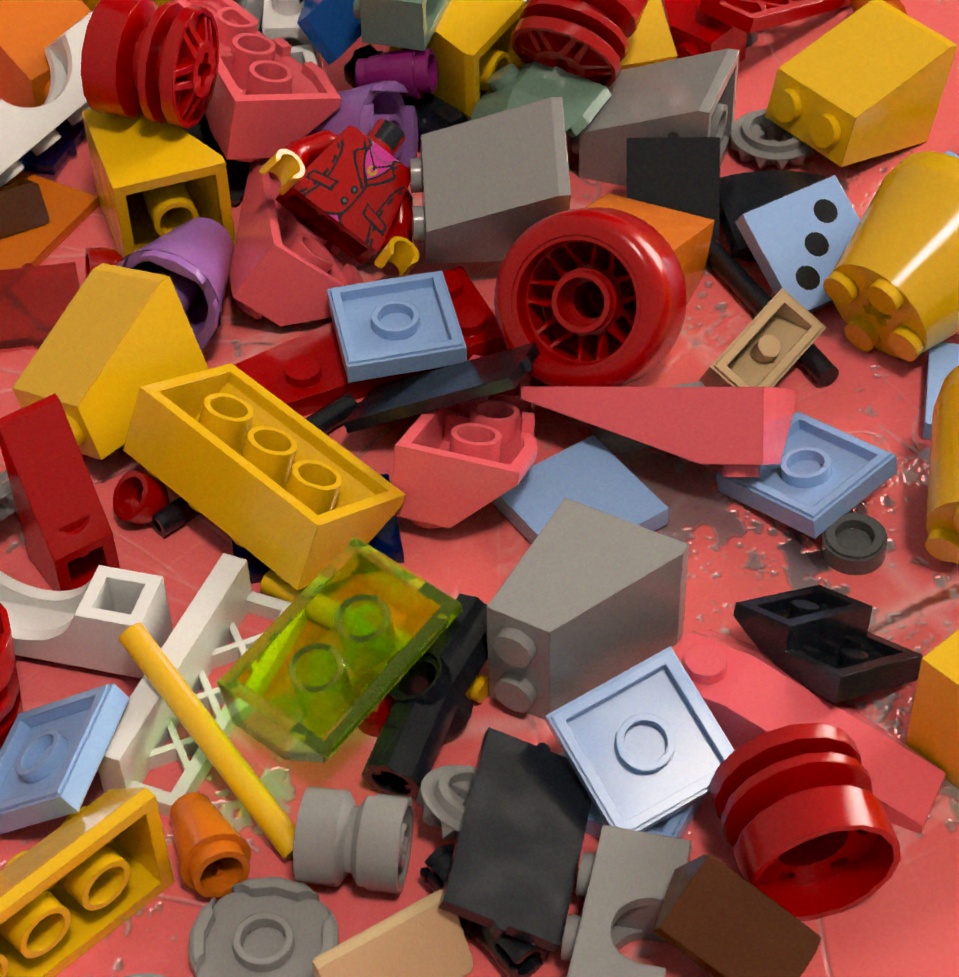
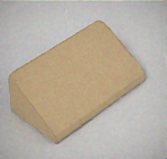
M781 288L707 369L699 381H703L706 387H774L827 327Z
M439 889L315 957L312 961L314 977H465L473 970V959L458 916L438 908L443 889Z

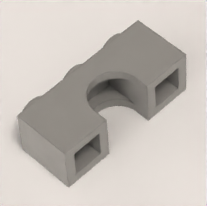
M608 825L602 826L596 854L583 852L579 866L576 896L586 898L582 916L569 914L564 929L561 960L571 961L567 977H666V968L634 962L625 957L619 950L625 945L639 940L668 943L654 933L653 928L675 869L690 862L692 840Z

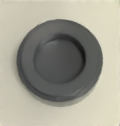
M846 513L822 533L820 548L822 558L832 569L843 574L865 575L877 570L885 560L888 540L886 530L880 522L868 515Z

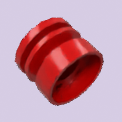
M100 0L94 8L86 27L81 53L82 87L90 108L99 113L132 119L144 113L145 117L154 123L163 124L168 122L176 127L186 129L197 125L207 111L218 73L220 45L218 27L213 13L204 7L191 5L184 8L175 2L162 4L158 8V5L152 0Z
M528 0L521 11L520 21L515 26L510 37L512 49L526 64L536 61L554 68L556 66L566 70V72L610 87L616 81L621 69L620 62L626 57L628 52L627 39L637 30L648 0Z
M823 723L787 725L762 733L739 746L717 767L709 786L712 803L718 818L722 821L726 840L734 847L735 862L740 876L800 921L815 920L845 911L872 896L892 877L901 860L900 842L883 804L872 793L871 777L862 766L861 755L855 742L843 729Z

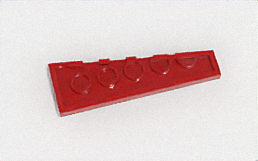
M459 266L451 270H440L443 271L465 340L467 361L473 354L487 356L508 350L501 337L496 316L463 267ZM333 321L234 364L302 417L315 413L345 393L350 394L357 400L366 397L375 386L439 369H428L348 383Z

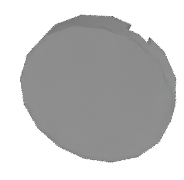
M281 877L247 879L233 885L232 893L223 896L217 902L216 897H214L201 908L189 932V962L194 977H314L312 966L314 958L339 945L338 923L331 909L329 912L327 906L319 901V895L303 883Z

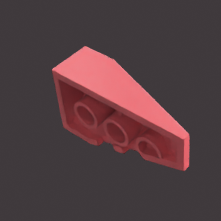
M170 0V2L179 3L184 8L191 5L204 7L213 13L216 21L220 45L219 65L214 92L205 115L210 131L227 160L254 162L260 158H271L290 142L308 135L340 108L341 97L325 72L312 61L302 65L290 56L292 45L283 38L271 40L258 31L259 20L234 0Z
M260 158L250 162L229 270L232 297L235 303L249 316L256 319H261L264 316L279 326L331 318L327 289L363 283L361 275L353 265L346 263L343 267L337 257L341 251L339 247L275 200L279 194L278 190L282 187L280 179L272 172H267L263 176L259 172V169L269 158Z
M473 354L469 360L483 356ZM525 373L515 389L420 415L395 444L392 484L404 492L406 497L403 505L393 516L410 519L414 525L422 528H451L520 483L536 460L538 448L537 438H534L535 415L532 413V403L521 399V386H532L530 374Z
M521 386V399L699 464H721V477H760V465L780 464L797 403V389L778 387Z
M711 629L686 632L675 654L734 750L762 733L791 724L823 723L841 728L855 742L861 755L862 766L871 777L872 793L883 804L890 822L913 832L922 833L944 784L946 772L844 701L834 703L793 679L769 659L758 646Z

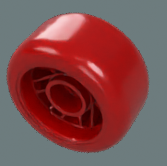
M592 207L571 209L552 214L524 231L512 244L500 266L495 285L494 305L497 325L507 349L536 342L540 354L532 363L533 370L527 372L536 380L550 387H620L638 380L651 372L669 354L680 335L684 323L687 293L685 278L679 260L670 244L654 227L635 215L621 210ZM593 283L597 284L604 297L602 314L594 311L588 301V292Z

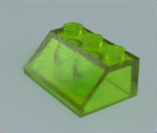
M355 536L217 681L233 724L284 760L326 763L463 611L462 605L451 596Z

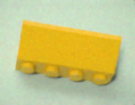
M232 363L148 384L139 388L123 451L146 468L151 476L162 481L187 501L192 509L202 513L228 534L237 545L248 550L274 571L279 579L290 584L296 590L343 573L403 505L406 497L404 492Z
M147 787L108 790L88 806L81 807L78 812L70 814L59 828L31 849L16 854L0 871V977H56L175 883L156 795Z

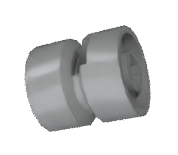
M315 786L306 788L299 807L294 836L293 870L296 881L338 887L347 875L352 873L356 885L365 887L366 890L400 894L406 881L412 847L414 810L411 797L387 794L368 795L362 804L357 806L349 790Z

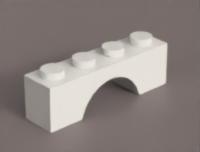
M93 11L44 49L50 67L51 82L47 99L42 106L34 108L18 107L0 99V187L25 168L19 161L25 153L31 149L36 156L40 155L61 138V135L55 129L66 119L74 126L83 119L82 111L91 109L83 93L81 53L86 27Z
M99 565L93 578L86 585L73 590L52 591L24 584L0 571V603L8 612L15 655L142 678L144 673L118 640L119 636L131 625L142 623L158 646L162 648L173 631L163 576Z

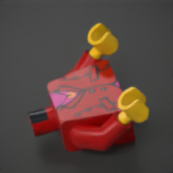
M378 119L367 136L353 126H348L339 135L332 131L322 130L290 142L284 149L277 151L259 169L262 176L267 172H272L280 179L282 187L278 190L279 194L275 198L277 202L326 237L361 264L378 253L383 246L382 252L374 262L375 266L382 269L389 261L398 268V277L408 275L419 260V251L412 243L413 196L407 189L410 184V169L394 157L406 137L404 132L391 121Z

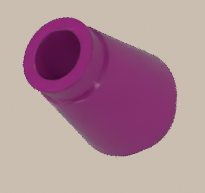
M400 48L368 58L358 59L355 66L357 87L379 81H396L404 85L409 92L400 93L401 96L422 99L425 93H432L437 89L438 65L435 52L431 48L425 49V51Z

